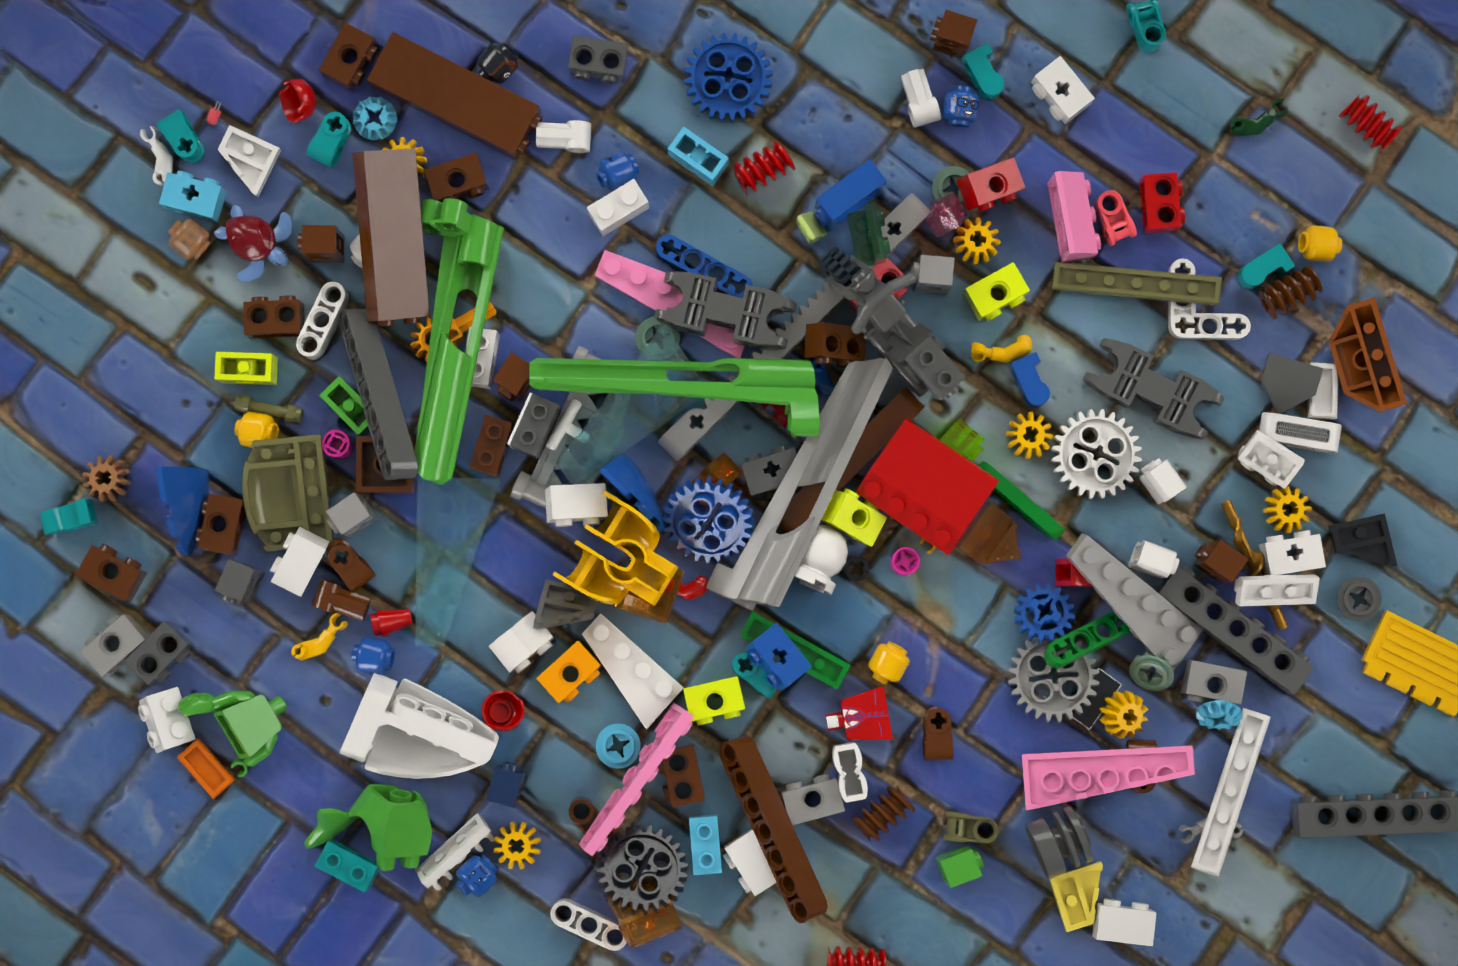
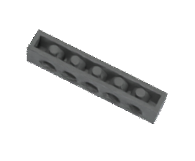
M1185 566L1182 569L1177 567L1174 575L1170 574L1164 579L1156 592L1201 627L1206 634L1277 687L1290 695L1297 693L1314 669L1308 663L1310 661L1309 657L1298 650L1295 652L1286 647L1287 641L1275 633L1271 636L1263 630L1265 625L1252 616L1250 618L1240 613L1242 611L1240 606L1231 600L1224 601L1218 596L1220 592L1208 583H1205V585L1201 584L1195 579L1197 574ZM1188 587L1193 588L1196 592V599L1192 603L1188 602L1184 597V592ZM1210 604L1217 606L1219 611L1217 618L1214 620L1207 615V608ZM1233 621H1237L1241 626V632L1238 636H1233L1229 630L1230 624ZM1257 637L1262 640L1264 645L1260 653H1256L1252 648V642ZM1279 654L1283 655L1286 659V665L1282 670L1275 666V658Z
M1439 791V796L1429 797V792H1411L1412 797L1401 798V793H1383L1384 798L1373 799V794H1356V799L1345 800V795H1328L1327 801H1317V796H1300V802H1291L1293 836L1304 838L1458 832L1457 791ZM1437 804L1440 808V814L1437 818L1433 819L1430 810L1433 805ZM1409 805L1412 808V816L1405 820L1402 811L1405 806ZM1381 806L1384 809V817L1382 820L1377 821L1374 817V812L1377 807ZM1354 807L1357 816L1354 821L1349 822L1346 818V812L1349 808ZM1326 808L1329 818L1325 823H1320L1318 813L1321 809Z

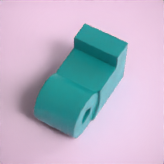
M986 43L963 55L961 62L979 95L985 100L992 101L1001 94L1004 88V80L1000 74L994 71L988 60L991 58L993 51L989 44Z
M1281 243L1242 267L1237 274V280L1243 288L1253 289L1260 285L1266 276L1276 270L1281 276L1295 267Z
M86 498L39 513L45 536L70 532L98 524L93 501Z

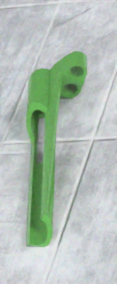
M452 198L444 199L443 203L424 199L421 201L420 206L422 232L444 237L421 413L416 437L415 456L418 464V474L424 480L439 485L445 484L453 477L504 231L502 226L496 225L480 216L467 213L468 204ZM469 289L477 296V302L467 350L464 353L449 340L448 336L457 294L462 290Z
M536 358L530 362L529 385L534 389L589 393L660 394L785 405V414H787L788 418L787 431H790L792 436L818 437L820 417L818 395L815 390V372L809 360L727 358L713 362ZM666 370L729 371L740 373L732 382L669 381Z

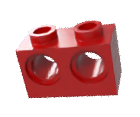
M1177 172L1143 175L1139 180L1144 234L1177 232L1182 227V224L1185 223L1184 207H1180L1179 197L1183 194L1182 181L1177 179ZM1156 184L1165 185L1168 194L1165 196L1158 194ZM1159 211H1166L1170 215L1169 223H1164L1159 219Z

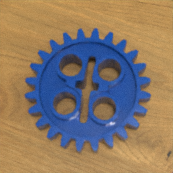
M723 33L721 41H718L712 35V44L709 45L704 40L701 41L703 50L693 49V53L697 58L688 57L687 63L692 66L684 69V74L691 76L684 79V85L692 86L686 91L687 96L695 95L692 105L701 103L699 113L702 114L708 109L710 111L709 119L718 114L721 123L724 121L725 116H729L731 123H734L735 115L739 114L740 118L745 120L746 111L755 115L754 105L763 107L764 103L760 97L769 98V92L764 88H772V82L767 80V78L772 77L773 71L765 70V68L770 66V60H761L765 55V51L761 50L756 53L757 42L748 46L747 36L740 42L737 41V33L733 34L731 40H728L726 34ZM719 57L725 63L723 66L715 68L709 62L711 59ZM740 62H748L751 65V69L747 72H741L736 66ZM708 72L715 76L706 77L704 73ZM727 73L732 74L730 83L725 82L724 77H726ZM751 79L753 82L747 83L743 80ZM709 84H716L720 87V91L716 94H709L705 88ZM737 88H742L747 92V95L742 99H738L733 96L732 92Z
M697 477L694 485L687 480L684 488L677 486L675 494H670L669 503H666L664 508L666 513L664 514L663 521L667 522L664 531L671 532L668 540L678 541L676 550L682 547L686 548L684 556H688L691 552L695 553V561H698L700 556H704L706 563H709L710 558L714 556L719 563L722 555L730 560L733 552L739 554L742 546H746L748 538L751 537L753 531L751 528L753 527L754 519L750 518L753 509L746 508L749 502L748 499H739L742 491L739 490L733 493L731 491L733 484L730 483L725 488L722 486V479H719L716 484H712L711 477L707 478L706 483H702L701 479ZM698 501H706L709 505L700 504ZM720 502L721 505L716 510L714 518L710 519L702 535L697 538L696 535L701 530L703 522L707 521L714 506ZM722 515H729L733 519H726ZM685 521L692 522L694 526L686 524ZM708 535H714L718 540L712 539Z

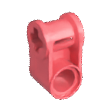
M1112 190L1102 193L1095 200L1093 207L1107 244L1114 246L1116 241L1128 236L1131 238L1137 236L1135 224L1128 214L1121 195ZM1104 198L1113 201V211L1104 209L1102 205Z

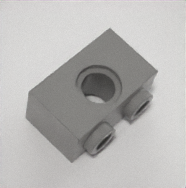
M921 255L918 262H914L913 267H911V272L917 276V281L913 283L915 284L914 291L947 294L953 284L955 258Z
M355 492L326 511L330 517L327 519V523L334 533L350 538L378 519L364 497Z
M115 615L106 623L107 629L100 635L98 633L93 634L84 642L86 647L80 652L101 677H110L149 637L131 615ZM113 636H116L120 641L119 648L116 651H112L109 647V640Z
M1186 660L1181 693L1187 694L1188 700L1205 703V698L1228 701L1233 704H1242L1247 671ZM1212 677H1215L1219 682V688L1214 693L1210 692L1207 687L1208 680Z
M829 774L813 777L814 783L803 785L802 781L786 785L787 790L781 791L792 825L845 811L836 777L830 778ZM809 791H816L820 795V801L815 806H808L804 801V797Z

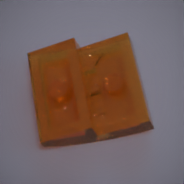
M639 881L633 884L630 888L631 891L636 889ZM650 884L642 886V888L648 892L656 890V888ZM613 895L606 897L607 903L619 921L618 928L631 949L682 929L680 919L671 899H669L670 905L668 909L660 904L658 914L652 908H648L647 916H644L642 909H638L637 913L632 915V907L629 906L622 912L621 902L612 906Z

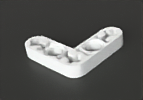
M1183 258L1172 263L1168 272L1175 273V270L1180 265H1183V269L1188 270V274L1195 275L1193 263ZM1168 301V329L1170 334L1176 339L1239 340L1250 331V321L1243 314L1196 313V304L1188 303L1187 306L1182 307L1177 305L1176 302ZM1182 319L1184 324L1193 325L1195 323L1194 319H1197V334H1194L1195 328H1188L1181 333L1179 328H1175V324H1178ZM1211 319L1216 323L1217 329L1214 334L1204 332L1202 328L1204 320ZM1222 319H1225L1224 325H1232L1238 320V324L1243 325V329L1238 334H1236L1235 329H1225L1224 334H1221L1223 330Z

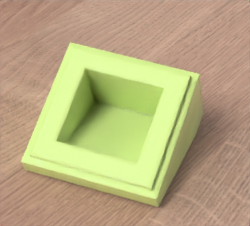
M814 212L797 216L796 221L797 226L809 244L815 243L827 234L824 227L815 219Z

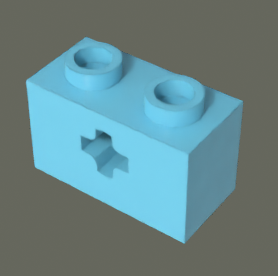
M684 126L668 147L669 157L712 187L729 165V158Z
M179 170L177 174L168 172L159 204L166 210L218 223L227 193L220 186V182L210 178H204L203 181L193 179L194 175ZM196 191L199 193L198 197L189 198L190 193L195 194Z
M717 814L689 816L693 874L722 873Z

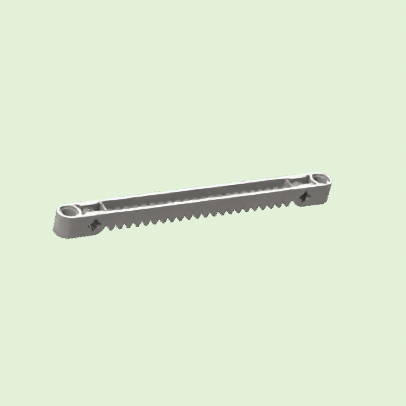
M911 193L883 220L879 229V238L871 236L868 242L869 245L864 243L861 248L862 253L856 251L854 257L873 269L885 256L888 257L932 212ZM889 227L891 229L897 227L899 229L897 235L892 234L890 236L888 234ZM824 282L822 286L823 292L816 290L814 294L815 300L809 297L806 302L807 307L802 305L799 307L800 315L795 313L791 315L792 323L784 321V331L776 329V336L788 340L786 349L760 350L761 354L753 352L751 357L754 359H784L805 339L806 324L821 323L845 298L833 291L828 286L829 284ZM729 375L728 381L732 382L737 377ZM706 398L704 400L706 406L704 410L695 408L686 412L657 443L676 462L680 461L740 401L714 399L712 401ZM694 417L698 420L701 417L703 419V428L695 427L692 429L691 419Z

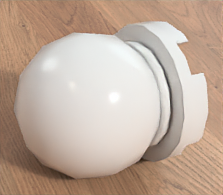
M818 525L794 576L800 579V584L821 593L825 591L827 594L832 595L836 584L831 581V577L838 574L844 567L848 553L846 540L841 532L832 526Z

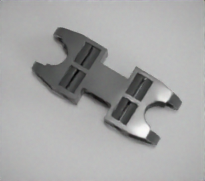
M692 272L665 273L663 282L676 287V290L683 294V299L676 307L667 308V310L656 309L654 318L657 321L678 331L705 337L708 324L734 329V344L760 350L786 349L788 340L776 336V332L768 328V322L774 315L783 314V312L794 313L797 304L793 300L774 291L746 285L743 298L716 292L718 287L717 278Z
M1102 339L1099 346L1108 352L1107 355L1114 362V369L1110 375L1100 374L1097 376L1086 372L1083 381L1102 397L1124 408L1130 406L1135 397L1159 409L1153 420L1154 423L1180 435L1201 440L1206 438L1208 432L1200 427V423L1196 421L1193 412L1194 407L1197 403L1206 404L1207 402L1221 406L1224 397L1220 392L1207 382L1183 370L1177 372L1172 381L1148 369L1154 358L1153 355L1128 343L1113 339Z

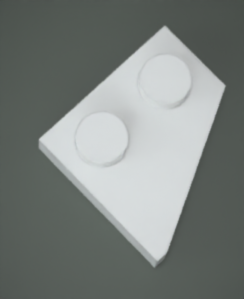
M229 125L218 151L256 197H259L281 149Z

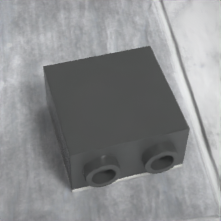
M530 392L507 444L513 450L539 460L562 411L560 406Z

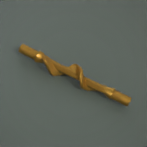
M1231 500L1220 503L1227 517L1228 525L1234 530L1233 544L1235 548L1248 558L1253 571L1251 576H1263L1264 555L1261 551L1251 549L1242 530L1241 518L1238 517ZM1267 605V611L1270 612L1278 631L1289 627L1280 609L1281 605Z

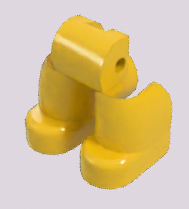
M604 490L602 494L612 501L608 517L596 530L587 524L584 528L625 552L631 558L630 564L626 568L618 566L576 540L574 544L583 550L577 567L567 577H563L555 571L552 575L588 597L604 604H619L627 593L631 591L655 606L679 567L653 552L660 538L656 526L639 511Z

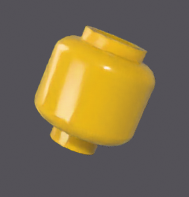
M1311 225L1299 236L1298 250L1308 261L1330 262L1342 249V239L1338 237L1337 231L1332 227Z
M247 412L241 419L237 420L234 432L242 446L253 448L251 447L253 441L278 438L279 428L272 416Z
M888 641L887 644H879L868 663L869 668L874 672L872 677L887 685L888 681L899 682L910 663L907 656L908 651L891 641Z

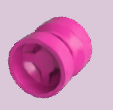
M331 430L323 437L322 448L326 454L340 460L351 455L354 449V442L345 432Z
M909 547L898 549L890 559L892 570L902 576L912 574L918 569L920 564L918 553Z

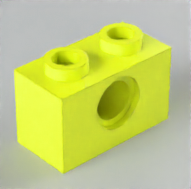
M1012 262L965 288L963 295L978 321L984 318L987 321H991L1001 315L1000 309L1010 304L1011 308H1014L1025 302L1024 296L1029 293L1030 289L1015 263ZM1000 288L1004 292V299L1000 301L993 299L991 289Z
M216 352L214 379L223 384L277 385L278 358L271 353Z
M846 488L843 492L835 490L821 521L857 542L872 547L887 517L879 513V508L869 501L860 502L858 500L859 495Z
M738 676L683 688L688 712L694 716L691 722L696 721L697 726L714 722L713 716L724 714V719L741 716L740 710L745 709ZM717 693L723 698V704L719 709L713 710L708 707L706 700L710 694Z

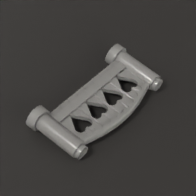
M580 345L573 359H600L589 354V350ZM570 391L550 436L572 399L580 401L582 406L573 419L572 424L582 429L577 420L595 417L603 420L602 428L598 429V437L594 440H587V443L592 446V451L586 454V463L583 465L577 464L565 446L582 442L565 433L555 451L548 449L545 445L532 476L521 471L510 497L519 501L523 498L546 509L545 489L551 485H562L554 470L573 467L580 470V477L575 479L576 484H595L601 475L600 470L608 464L618 443L630 394L613 393L615 400L609 404V413L601 414L589 397V395L599 393Z

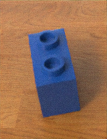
M777 622L745 647L751 662L763 669L766 673L765 678L773 688H778L780 692L812 667ZM778 654L781 659L774 663L772 659Z

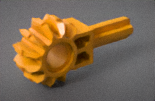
M490 301L485 321L496 315V309ZM475 308L456 319L452 317L448 338L456 347L458 346L457 344L466 340L463 333L472 326ZM430 317L426 318V327L421 323L416 324L421 331L420 333L411 332V337L418 340L411 343L412 349H419L416 353L419 359L426 355V363L429 352L427 340L431 336L432 329Z

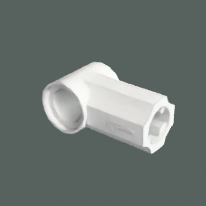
M924 69L912 70L901 75V81L909 103L907 105L908 113L913 127L941 120L939 105L935 96L932 97Z
M579 120L568 121L567 124L538 122L536 128L537 147L561 148L573 153L590 152V122Z

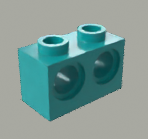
M335 839L327 841L314 866L364 893L371 888L380 870L376 865V860Z

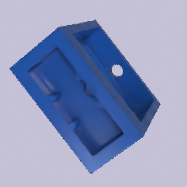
M869 159L816 198L814 207L816 213L813 214L815 219L822 227L827 226L830 231L880 195L885 188L887 180L871 159Z

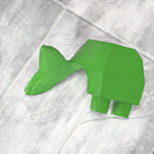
M369 784L361 792L348 812L332 808L319 809L317 811L318 825L304 842L307 849L322 845L345 830L356 819L362 818L371 834L372 849L377 853L376 865L383 871L393 870L396 858L401 857L400 864L410 869L418 868L421 856L428 855L432 828L427 805L418 792L413 790L411 793L407 790L398 789V786Z

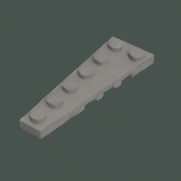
M1082 533L1066 557L1088 583L1093 585L1100 597L1106 600L1112 607L1113 612L1119 619H1122L1130 628L1131 633L1143 643L1150 655L1155 656L1159 653L1161 659H1169V665L1175 667V670L1203 629L1088 535Z

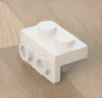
M178 687L152 694L139 700L138 712L143 722L146 721L149 730L147 739L150 746L155 748L156 753L196 740L188 716H184L179 711L178 704L182 697Z

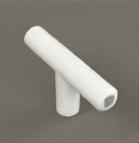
M572 399L546 443L548 449L555 451L565 433L582 443L587 442L589 434L572 424L573 419L582 406L580 401Z

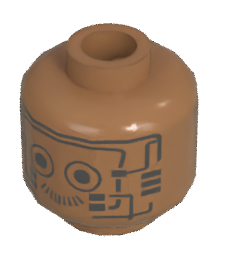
M187 219L183 223L178 220L168 231L172 235L169 239V246L186 260H190L193 257L198 259L211 244L208 241L209 232L193 219Z

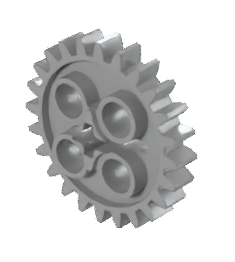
M1034 637L1035 644L1026 640L1024 644L1027 650L1025 651L1021 648L1016 650L1021 658L1011 659V662L1017 667L1008 669V673L1015 676V678L1008 681V685L1016 686V689L1011 692V696L1020 695L1021 697L1017 702V706L1024 703L1028 705L1025 714L1031 710L1036 711V720L1041 714H1044L1046 723H1049L1052 716H1055L1057 722L1061 723L1062 715L1064 714L1069 720H1072L1073 710L1081 715L1083 711L1080 705L1082 704L1087 707L1091 705L1086 697H1095L1097 694L1094 690L1090 689L1099 685V681L1092 679L1093 676L1099 674V670L1091 669L1090 667L1096 662V659L1088 660L1086 658L1088 655L1074 661L1071 668H1052L1044 659V651L1050 644L1048 639L1043 640L1042 645L1038 644L1037 637ZM1082 641L1077 642L1075 645L1080 648ZM1066 646L1064 650L1060 652L1054 651L1052 654L1054 657L1063 656L1068 651V648ZM1041 659L1045 664V669L1041 672L1034 671L1030 666L1031 660ZM1051 671H1054L1056 676L1074 672L1078 673V677L1059 678L1056 684H1053L1051 679L1029 682L1030 677H1048ZM1065 683L1074 684L1077 689L1076 695H1065L1062 691V685ZM1038 686L1047 688L1049 697L1044 700L1038 699L1034 695V689Z

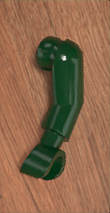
M1278 99L1273 102L1271 110L1264 112L1258 118L1233 119L1230 124L1231 132L1237 136L1261 134L1274 122L1273 119L1286 116L1288 108L1282 112L1275 110V107L1281 105L1284 99Z

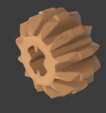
M109 455L106 461L102 456H98L96 459L97 465L92 462L87 463L91 472H83L82 476L89 478V481L85 482L83 487L91 489L89 492L90 497L95 498L98 496L99 501L105 503L108 498L113 502L117 501V493L123 496L126 495L127 492L122 487L123 485L130 486L131 481L124 479V477L131 474L129 469H122L125 464L123 460L115 462V457ZM104 474L111 475L108 477L111 479L109 484L103 483L106 481L102 479Z

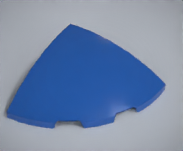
M625 453L605 465L600 470L601 475L664 535L666 533L664 531L666 524L663 521L664 516L649 481L639 467Z
M156 467L160 499L166 509H170L171 513L166 515L169 533L171 536L179 538L180 542L176 543L179 553L183 556H190L197 543V530L199 526H203L204 515H202V505L204 500L209 498V470L195 467Z

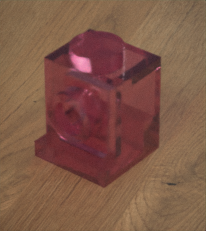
M952 192L930 204L932 211L926 218V221L936 238L960 227L968 214L955 192Z

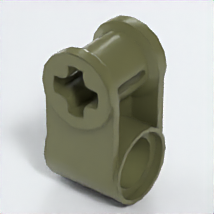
M945 812L948 820L943 840L990 843L998 835V826L989 817L963 812ZM958 820L957 833H955V831H956V821ZM983 822H988L992 825V833L988 837H980L977 833L978 826Z

